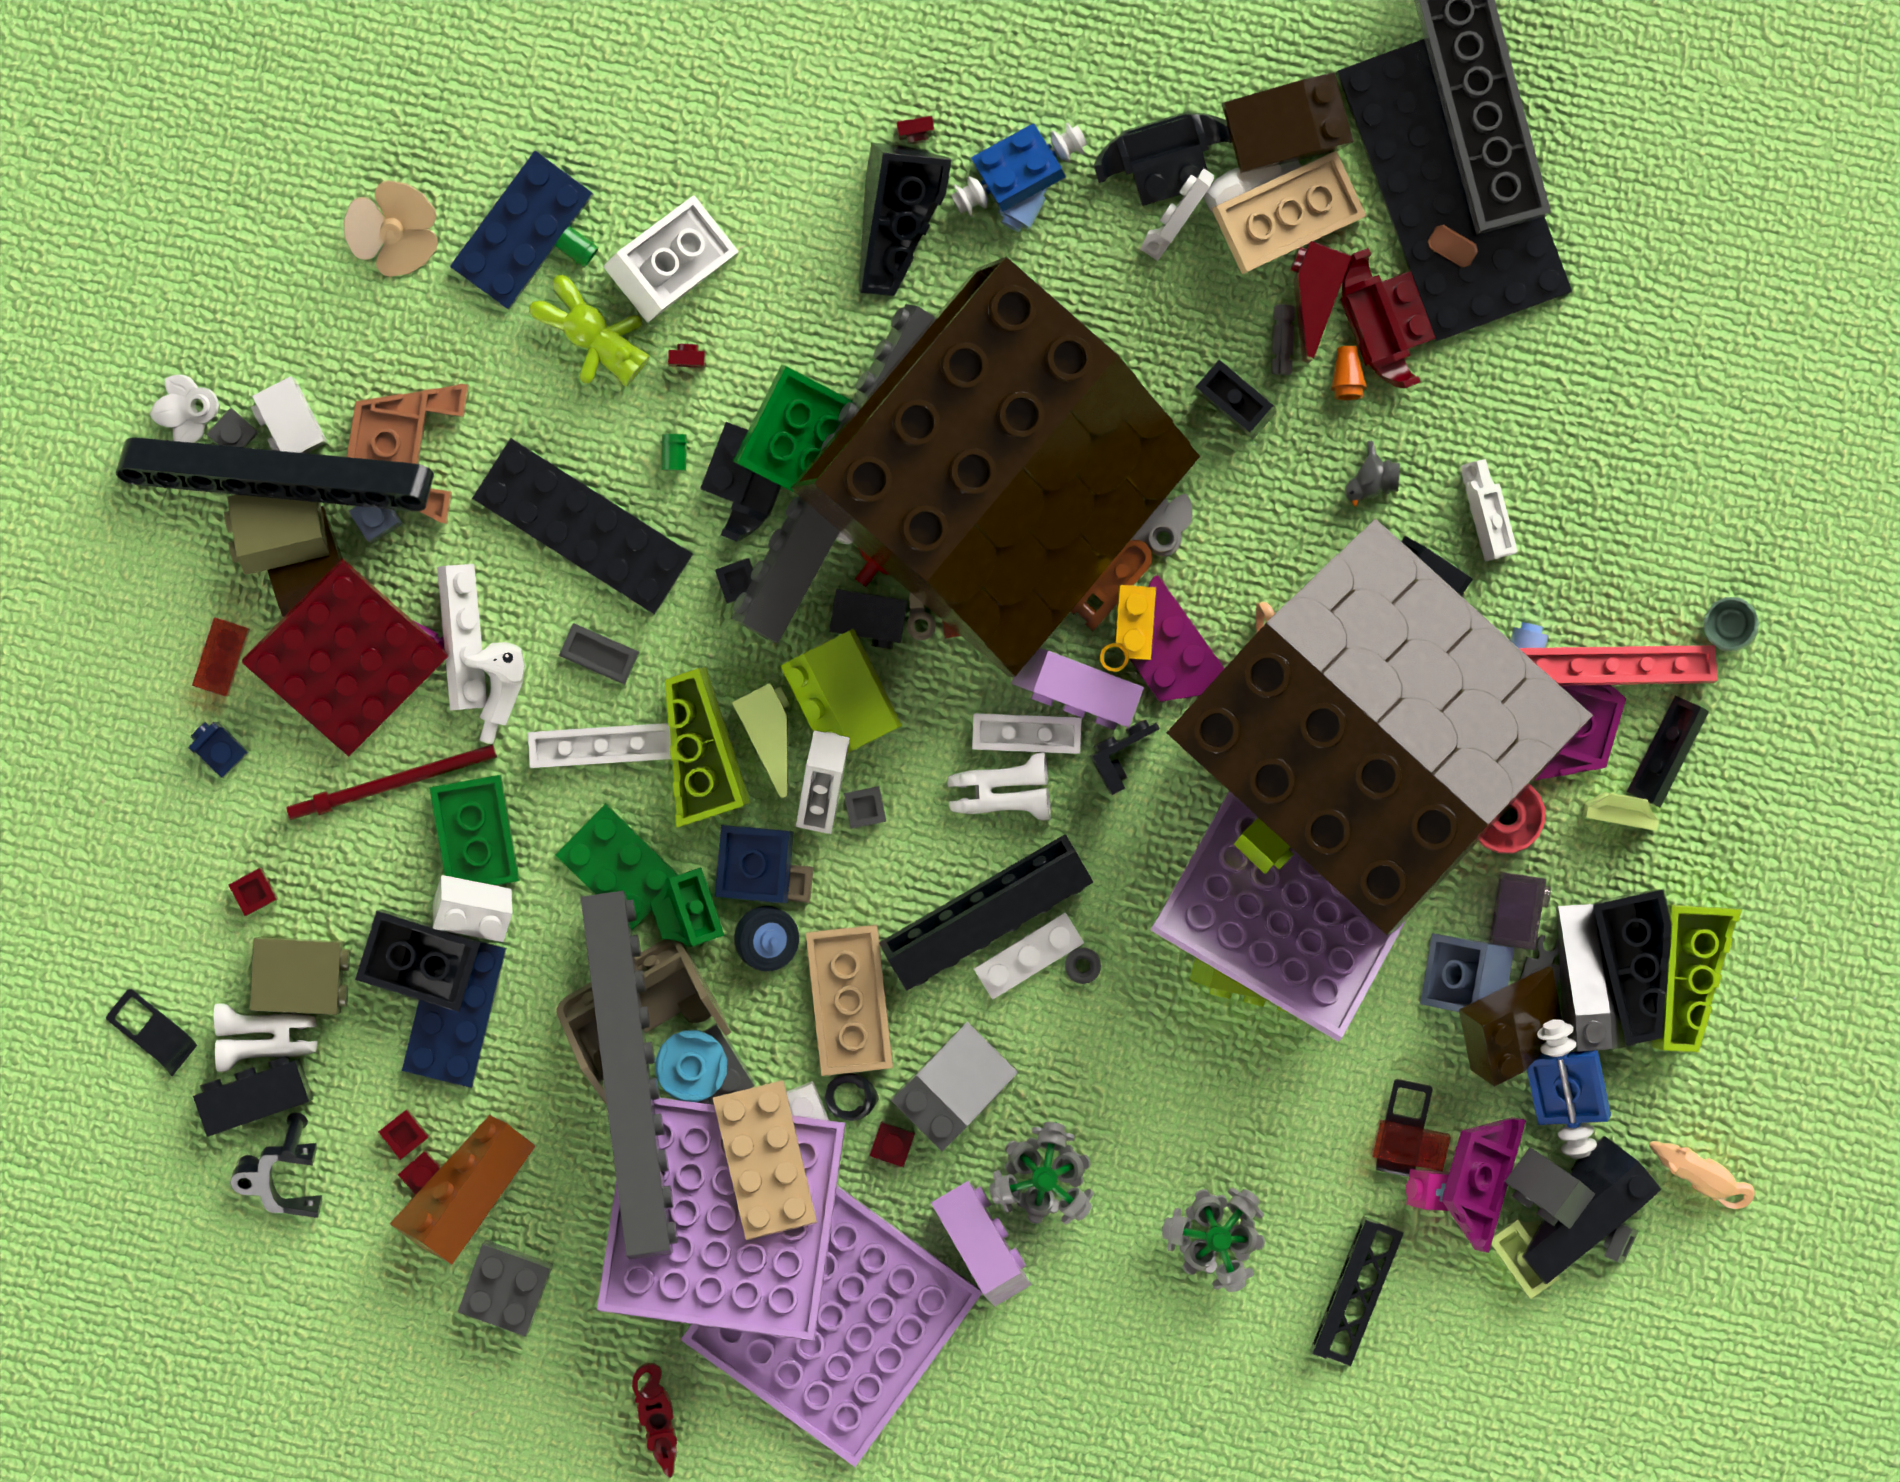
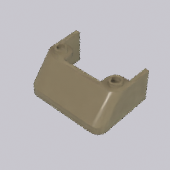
M664 939L641 952V956L635 957L637 971L643 970L646 992L640 993L641 1007H648L650 1028H644L645 1033L679 1013H682L684 1018L690 1023L703 1022L712 1016L725 1036L731 1033L715 997L682 942ZM590 982L566 996L559 1003L557 1016L582 1072L607 1106L593 991Z

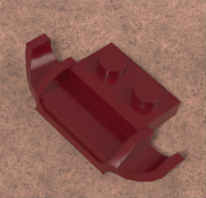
M1369 248L1353 253L1342 281L1343 297L1340 298L1365 365H1370L1380 378L1398 388H1408L1421 383L1419 376L1411 373L1404 358L1411 356L1408 349L1432 341L1436 337L1412 272L1409 271L1381 281L1380 275L1373 277L1369 267L1371 252Z

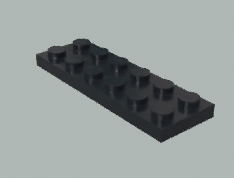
M512 438L509 439L472 497L481 505L654 615L693 556V553Z

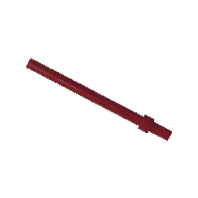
M491 744L330 794L327 791L313 795V799L287 806V813L290 820L313 813L323 815L332 812L333 807L495 759L497 758L494 745Z

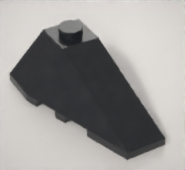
M871 142L865 179L859 275L860 293L895 296L914 259L913 253L922 235L925 236L930 227L929 221L938 205H941L946 196L951 158L908 146Z
M1665 890L1635 892L1599 900L1593 904L1626 1045L1663 1038L1673 926Z
M1606 1136L1597 1141L1596 1148L1591 1151L1589 1156L1577 1159L1571 1169V1175L1595 1193L1592 1200L1570 1229L1559 1221L1553 1226L1547 1221L1542 1220L1522 1256L1544 1284L1552 1281L1662 1190L1638 1160Z

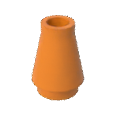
M1338 347L1331 390L1335 393V399L1344 401L1362 399L1364 397L1363 390L1367 389L1358 355V347Z

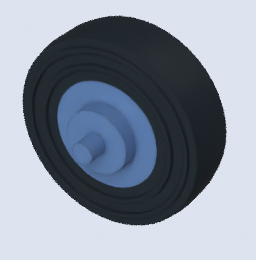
M773 906L754 908L741 918L734 934L735 949L742 961L756 970H778L792 960L798 949V927L792 917L779 908Z

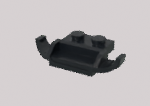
M1187 111L1121 131L1119 136L1105 146L1094 163L1098 182H1104L1108 177L1125 171L1126 175L1133 173L1142 206L1181 195L1179 191L1190 175L1197 178L1203 168L1207 170L1203 151L1209 150L1208 145L1219 142L1232 143L1227 122L1213 115L1190 113Z
M726 422L700 489L733 502L732 512L726 526L722 530L721 536L738 542L758 529L771 515L782 486L733 462L748 430Z

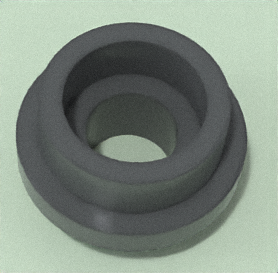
M1077 948L1067 956L1065 970L1071 980L1076 983L1086 984L1098 977L1101 970V961L1093 950ZM1080 959L1088 960L1090 963L1089 970L1079 972L1076 969L1077 961Z

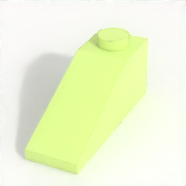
M769 683L733 701L732 704L782 799L789 795L788 714L785 708L790 706V703L781 686L775 689L773 684Z

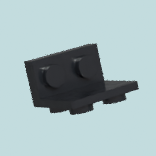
M1142 720L1125 729L1128 734L1127 737L1116 741L1115 737L1112 736L1094 746L1096 753L1090 755L1109 794L1113 795L1125 789L1122 781L1127 779V775L1119 760L1111 761L1109 755L1159 730L1160 728L1156 722L1149 725L1147 720Z

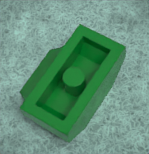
M701 867L666 879L663 889L650 901V906L662 939L679 941L687 947H693L724 936Z

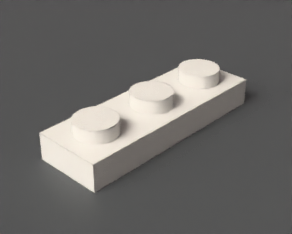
M974 713L972 749L1080 754L1082 718Z
M1065 912L978 965L974 970L993 1000L1084 944V941Z

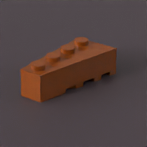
M489 1115L391 1221L390 1225L419 1247L452 1265L531 1154L535 1145L507 1123Z

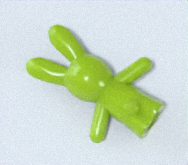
M565 275L555 276L552 283L554 292L570 312L567 314L545 301H534L529 307L530 315L544 324L564 331L567 338L574 345L588 348L580 373V380L583 383L588 384L593 381L600 361L608 370L612 371L624 387H627L650 359L647 353L633 346L627 339L622 337L642 325L641 317L632 315L607 327L601 312L585 303L570 278Z

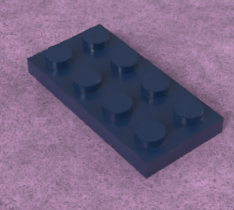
M534 151L450 267L509 310L551 254L560 236L572 225L594 194L537 151Z
M478 941L481 944L460 1012L419 1000L402 1071L470 1088L473 1087L507 947Z

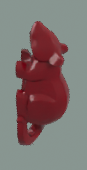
M645 1363L633 1375L632 1388L636 1396L634 1401L637 1403L640 1425L646 1428L647 1448L653 1452L654 1459L661 1466L664 1474L671 1478L675 1470L678 1441L675 1428L672 1425V1419L674 1418L673 1406L666 1389L659 1384L662 1377L660 1366L655 1363ZM644 1373H649L650 1376L647 1382L638 1390V1380Z

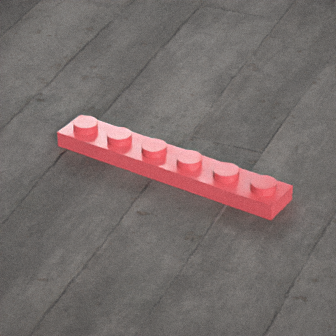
M1715 645L1519 648L1560 686L1700 684L1718 681Z

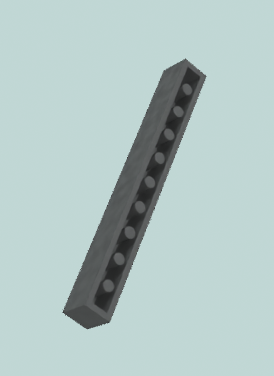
M905 304L903 308L897 310L891 320L892 329L886 340L883 339L875 348L873 353L875 360L870 369L865 371L857 381V392L852 399L853 403L848 402L842 408L838 417L841 424L837 426L834 434H830L825 439L821 451L935 316L919 306ZM800 496L795 497L790 502L786 510L787 519L782 528L777 529L771 536L768 544L770 549L764 560L759 561L751 573L752 582L747 591L742 592L735 601L733 607L735 612L731 618L765 639L776 643L780 641L840 532Z
M624 891L582 896L581 905L626 1256L629 1259L672 1254V1244L678 1243L676 1222H669L668 1208L674 1207L671 1186L664 1185L663 1172L669 1171L666 1149L660 1150L658 1136L664 1135L662 1114H655L654 1100L660 1099L657 1078L650 1077L649 1064L655 1063L653 1044L652 1042H646L644 1028H650L648 1007H641L640 993L646 992L643 970L637 971L635 957L641 956L639 936H632L631 922L637 920L634 900H628Z

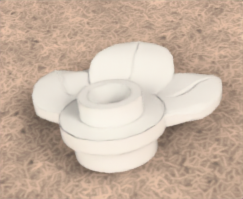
M173 375L165 378V386L169 395L161 397L155 402L150 416L159 425L173 427L174 441L195 443L203 436L205 423L210 422L217 415L219 409L218 399L211 390L203 387L198 388L195 382L188 376ZM198 399H200L204 405L203 410L201 412L197 411L196 409V401Z

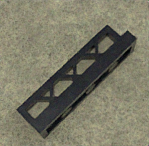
M1362 1217L1310 1348L1312 1354L1324 1359L1328 1357L1348 1366L1352 1365L1404 1232L1367 1217ZM1377 1230L1393 1236L1389 1249L1374 1256L1371 1245ZM1385 1257L1380 1269L1377 1260ZM1373 1262L1378 1273L1376 1282L1361 1289L1357 1280L1362 1267ZM1372 1291L1368 1302H1366L1363 1294ZM1360 1296L1365 1307L1363 1315L1360 1318L1347 1322L1344 1313L1348 1302ZM1359 1324L1353 1336L1350 1327ZM1345 1329L1352 1341L1346 1356L1330 1350L1336 1333Z

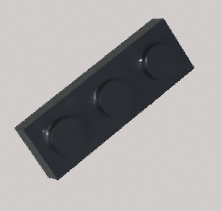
M1675 695L1627 792L1637 798L1647 799L1650 804L1661 808L1709 711Z

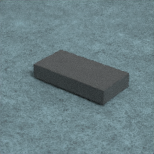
M573 623L559 656L625 685L640 652Z

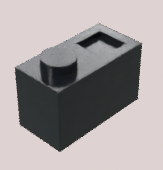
M1218 360L1196 385L1199 395L1251 439H1254L1276 414L1273 404L1221 360Z
M836 589L829 632L843 634L854 629L858 637L872 639L871 646L893 649V643L901 644L908 600Z

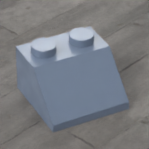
M1432 933L1420 1004L1459 1012V1009L1508 986L1514 948Z

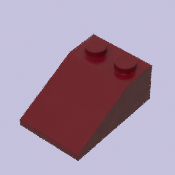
M1310 241L1306 248H1299L1290 269L1296 272L1293 282L1302 361L1310 363L1315 357L1352 257L1313 241Z

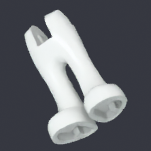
M1046 753L1033 754L1026 764L1019 767L970 770L948 776L947 787L957 786L964 788L968 785H975L976 799L962 798L956 801H949L951 812L979 814L1004 810H1023L1030 812L1038 820H1051L1048 788L1012 793H992L991 791L992 788L1001 786L1047 785L1048 767Z
M215 1004L214 1028L216 1036L248 1033H272L274 1035L273 1038L264 1040H216L215 1064L217 1072L230 1070L242 1059L296 1057L316 1052L317 1041L297 1040V1042H290L289 1028L305 1029L307 1027H317L315 1016L297 1013L241 1015L236 1013L229 1005Z

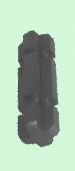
M1279 304L1274 307L1273 320H1277L1276 325H1273L1271 354H1275V359H1271V373L1274 375H1290L1292 373L1293 360H1289V355H1293L1294 326H1291V321L1295 319V308L1292 305Z

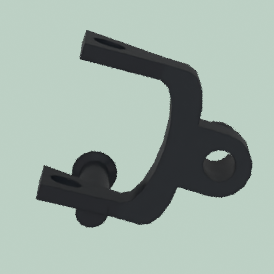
M295 1112L287 1117V1124L289 1126L283 1146L265 1147L261 1152L260 1159L252 1155L241 1157L238 1166L233 1170L230 1184L232 1189L241 1195L260 1196L262 1204L268 1212L318 1218L322 1205V1195L285 1199L277 1193L273 1183L272 1165L274 1162L282 1161L311 1166L314 1163L317 1143L299 1144L302 1129L307 1126L308 1120L305 1115Z

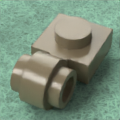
M910 592V618L907 621V631L916 640H926L935 632V621L929 613L925 612V605ZM919 619H924L928 623V629L924 633H919L914 629V624Z

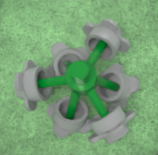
M1045 1122L1043 1128H1032V1133L1037 1134L1038 1139L1029 1138L1027 1141L1019 1143L1016 1141L1009 1142L1005 1148L1008 1153V1162L1005 1165V1169L1010 1174L1002 1176L999 1170L994 1171V1183L990 1184V1194L995 1204L1001 1203L1005 1212L1008 1213L1012 1211V1204L1017 1202L1018 1206L1023 1207L1029 1214L1028 1219L1032 1223H1040L1044 1216L1049 1213H1057L1058 1210L1064 1214L1061 1219L1064 1224L1070 1223L1073 1219L1082 1220L1088 1215L1092 1207L1089 1201L1094 1192L1091 1189H1087L1083 1193L1077 1187L1083 1183L1082 1176L1085 1169L1090 1167L1091 1162L1087 1155H1080L1073 1150L1071 1145H1066V1141H1074L1075 1136L1066 1133L1064 1125L1057 1122ZM1039 1146L1046 1149L1042 1166H1039L1041 1159L1037 1151ZM1054 1150L1059 1151L1060 1156L1054 1160L1051 1167ZM1017 1172L1029 1174L1033 1172L1032 1179L1017 1183L1012 1174ZM1057 1178L1062 1182L1070 1183L1075 1188L1066 1192L1057 1185ZM1029 1188L1026 1193H1020V1190ZM1051 1190L1062 1198L1060 1203L1057 1199H1054Z
M1230 1188L1228 1193L1232 1198L1229 1202H1227L1226 1197L1223 1195L1215 1196L1209 1194L1206 1189L1199 1190L1195 1194L1196 1199L1192 1206L1186 1209L1187 1217H1182L1181 1209L1175 1208L1173 1217L1166 1218L1162 1227V1237L1168 1239V1251H1174L1176 1245L1180 1246V1251L1184 1254L1185 1260L1183 1269L1187 1274L1193 1275L1196 1271H1205L1210 1274L1216 1270L1218 1279L1212 1283L1214 1289L1225 1288L1228 1292L1239 1291L1246 1286V1280L1254 1275L1253 1269H1245L1242 1261L1248 1260L1253 1251L1256 1249L1260 1250L1265 1245V1239L1256 1231L1253 1220L1254 1216L1260 1219L1264 1216V1213L1258 1207L1260 1200L1254 1193L1243 1189L1240 1193L1236 1189ZM1228 1207L1233 1215L1224 1226L1217 1225L1223 1217V1209ZM1196 1219L1200 1225L1210 1226L1207 1232L1191 1229V1220ZM1239 1219H1241L1240 1225L1234 1226L1235 1223ZM1189 1237L1198 1238V1240L1191 1242ZM1228 1248L1235 1253V1257L1238 1260H1230ZM1216 1252H1220L1223 1264L1218 1268L1215 1262Z

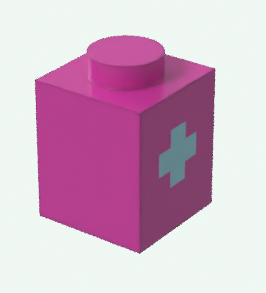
M1410 1169L1409 1180L1406 1184V1205L1425 1210L1449 1211L1442 1201L1449 1172Z

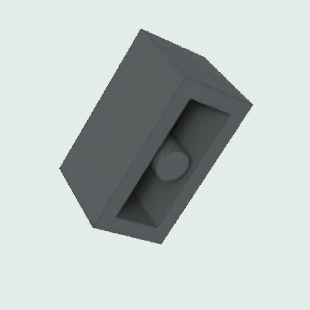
M1529 1147L1505 1180V1183L1515 1190L1512 1195L1514 1199L1528 1209L1533 1204L1540 1208L1536 1214L1553 1226L1559 1221L1569 1229L1595 1195L1581 1181L1531 1147Z

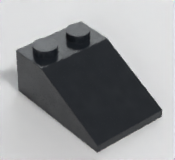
M380 909L375 913L355 980L460 1012L481 942L452 932L433 929V925Z

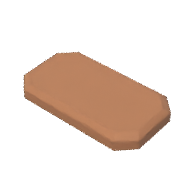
M1445 225L1436 226L1428 239V245L1431 250L1460 267L1470 266L1478 252L1477 245Z

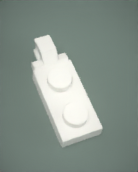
M1203 168L1197 178L1193 175L1189 176L1179 191L1184 196L1178 206H1175L1173 203L1169 205L1159 220L1165 225L1159 229L1149 230L1140 250L1157 261L1160 259L1214 180L1213 174Z
M1486 459L1462 465L1463 483L1467 491L1470 511L1473 515L1479 537V545L1485 562L1516 554L1518 550L1500 484H1494L1490 477Z

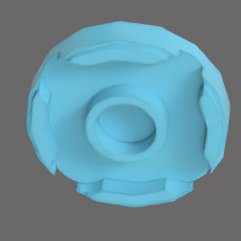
M683 1030L673 1034L661 1045L655 1061V1073L660 1085L671 1097L681 1101L699 1102L711 1097L722 1086L727 1075V1057L722 1045L712 1035L700 1030Z

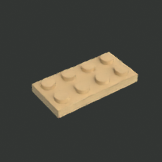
M1337 151L1211 208L1241 274L1366 217V213Z
M878 925L806 932L821 1076L893 1068Z
M784 1081L713 1097L745 1239L751 1240L818 1223Z

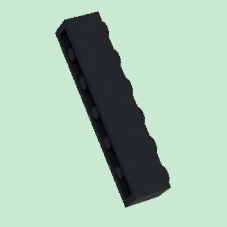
M1064 834L885 938L879 944L905 990L908 991L914 986L925 983L930 977L945 968L956 965L961 959L976 950L987 947L992 941L1007 932L1018 929L1023 923L1038 914L1049 911L1054 905L1069 896L1080 893L1085 887L1092 884L1093 880L1067 835Z

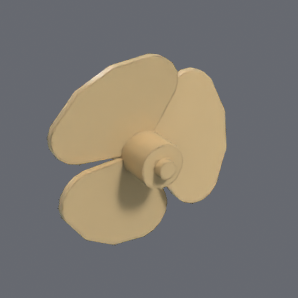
M387 180L378 184L375 189V199L381 211L371 199L366 197L356 198L350 203L344 218L345 239L352 253L362 260L373 258L383 245L377 256L376 265L379 272L384 276L392 277L410 274L425 265L436 251L438 238L429 229L436 221L437 214L435 208L422 192L407 183Z

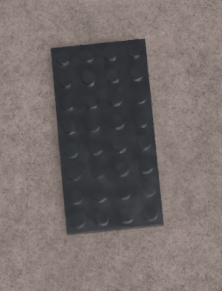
M1424 39L1336 72L1408 269L1412 272L1436 337L1435 342L1572 292L1545 217L1476 235ZM1445 225L1477 245L1478 252L1470 266L1460 267L1429 248L1428 239L1436 226Z

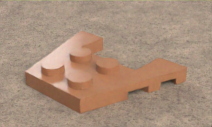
M458 384L356 401L347 457L419 464L426 413L433 412L464 417L469 385ZM431 488L427 506L419 512L440 523L447 524L452 492Z

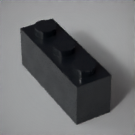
M284 1056L269 1061L270 1069L256 1073L255 1067L234 1074L236 1080L222 1085L221 1079L200 1085L202 1092L194 1095L193 1098L206 1136H212L313 1100L314 1098L300 1058L290 1061L289 1057Z

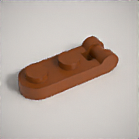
M1130 540L1070 611L1073 615L1078 613L1086 620L1085 625L1091 631H1094L1117 605L1119 585L1134 586L1148 570L1152 562V553L1148 545L1141 540ZM1092 594L1103 602L1097 611L1086 602Z

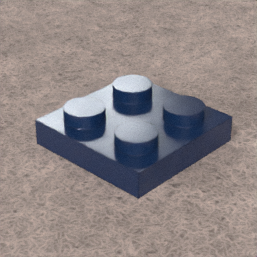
M721 825L715 897L788 903L794 831Z

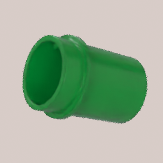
M571 226L563 232L555 244V247L573 259L576 265L579 264L583 268L588 265L599 249L594 244V241H589Z
M662 434V441H660L662 443L661 470L686 471L687 444H689L687 442V434Z

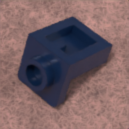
M206 722L203 723L191 735L194 742L188 747L193 753H197L221 778H224L249 753L219 722H213L210 726Z

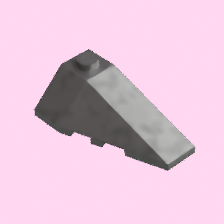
M1593 904L1556 906L1562 1017L1565 1023L1573 1026V1032L1567 1036L1576 1041V1047L1572 1051L1607 1050L1635 1046V1044L1626 1045Z

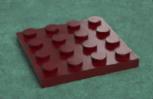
M342 558L242 659V664L349 757L449 656L442 646Z

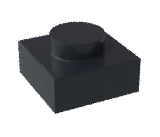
M750 558L715 569L727 604L736 601L742 592H746L751 584L753 567Z

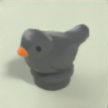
M1367 441V458L1355 478L1349 481L1345 487V496L1352 502L1354 507L1361 500L1375 498L1381 492L1389 494L1390 491H1399L1400 463L1391 462V460L1383 462L1376 453L1373 441Z

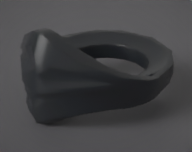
M854 1073L835 1077L828 1084L824 1096L828 1110L834 1116L848 1121H855L866 1117L879 1100L878 1093L872 1083L861 1075ZM842 1083L855 1084L858 1088L864 1089V1105L858 1106L852 1111L840 1109L834 1100L835 1090Z

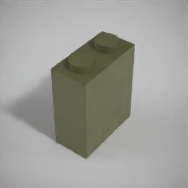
M246 495L227 497L229 511L224 512V519L228 532H233L234 541L229 542L230 555L233 563H240L245 575L329 555L321 503Z
M276 937L254 938L250 1010L330 1015L341 1013V1007H347L348 985H342L343 971H349L350 950L344 949L345 941Z

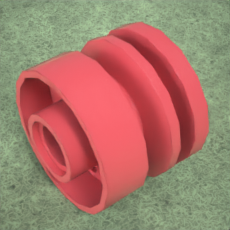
M1531 785L1510 806L1517 813L1516 822L1512 825H1503L1497 821L1479 840L1485 848L1496 853L1513 854L1527 849L1540 836L1545 824V806L1540 794Z

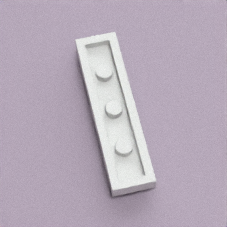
M474 564L437 567L444 649L449 656L446 659L450 711L484 708L487 702L484 670L464 664L466 656L476 655L482 651Z
M668 723L528 732L530 768L671 759V738Z

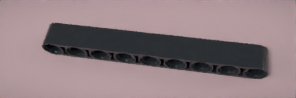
M137 437L128 438L124 441L116 469V476L120 480L133 485L403 511H422L426 508L434 478V473L431 469L415 463Z

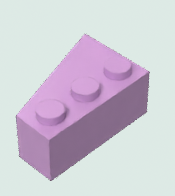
M1042 648L1038 649L1017 676L1013 677L1011 682L1015 686L1033 692L1031 697L1033 700L1052 706L1053 700L1065 704L1063 711L1081 718L1084 717L1085 712L1097 716L1095 723L1113 730L1116 729L1117 724L1130 727L1144 689L1143 686Z
M967 1181L931 1202L981 1292L994 1307L1032 1285L1023 1271L1026 1264L1016 1247L1011 1250L1004 1239L1009 1234L999 1217L992 1219L986 1209L991 1203L981 1186L975 1189Z

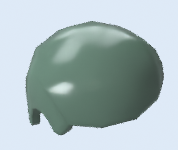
M1725 597L1714 602L1704 618L1706 637L1722 651L1736 652L1744 649L1755 640L1758 633L1759 621L1755 609L1747 601L1738 597Z

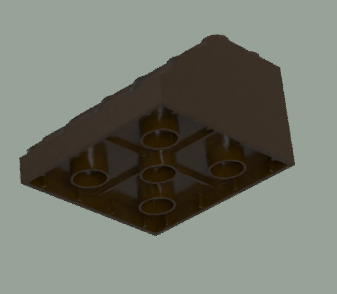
M1006 256L978 267L973 271L790 489L1005 675L1016 677L1200 458V455L1176 427L1170 416L1139 382L1136 375L1120 356Z
M1375 518L1265 623L1166 733L1380 930L1388 935L1396 931L1589 722L1593 715Z

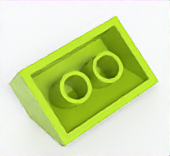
M854 629L780 666L813 732L814 730L825 733L833 732L839 736L849 737L847 753L902 726Z

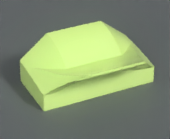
M1604 792L1584 803L1582 813L1584 818L1654 831L1658 829L1659 819L1652 812L1647 799Z
M1516 1219L1494 1234L1491 1245L1527 1296L1532 1299L1560 1278L1557 1276L1548 1284H1544L1522 1258L1541 1221L1523 1222Z

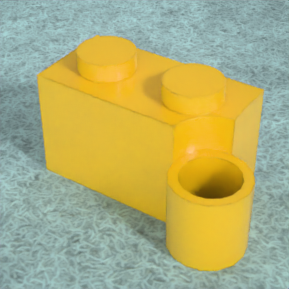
M1119 585L1115 643L1103 647L1099 655L1100 663L1107 671L1117 672L1124 669L1128 659L1151 660L1156 587ZM1110 647L1119 648L1124 654V661L1118 668H1111L1104 662V653Z

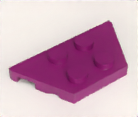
M1157 574L1152 578L1148 586L1156 587L1151 660H1129L1159 702L1200 696L1225 668Z
M1611 685L1561 686L1587 709L1593 717L1534 781L1606 768L1626 698Z
M1510 1117L1465 1129L1460 1133L1442 1201L1473 1248L1477 1251L1485 1253L1490 1251L1508 1187L1505 1180L1512 1172L1526 1123L1524 1119Z

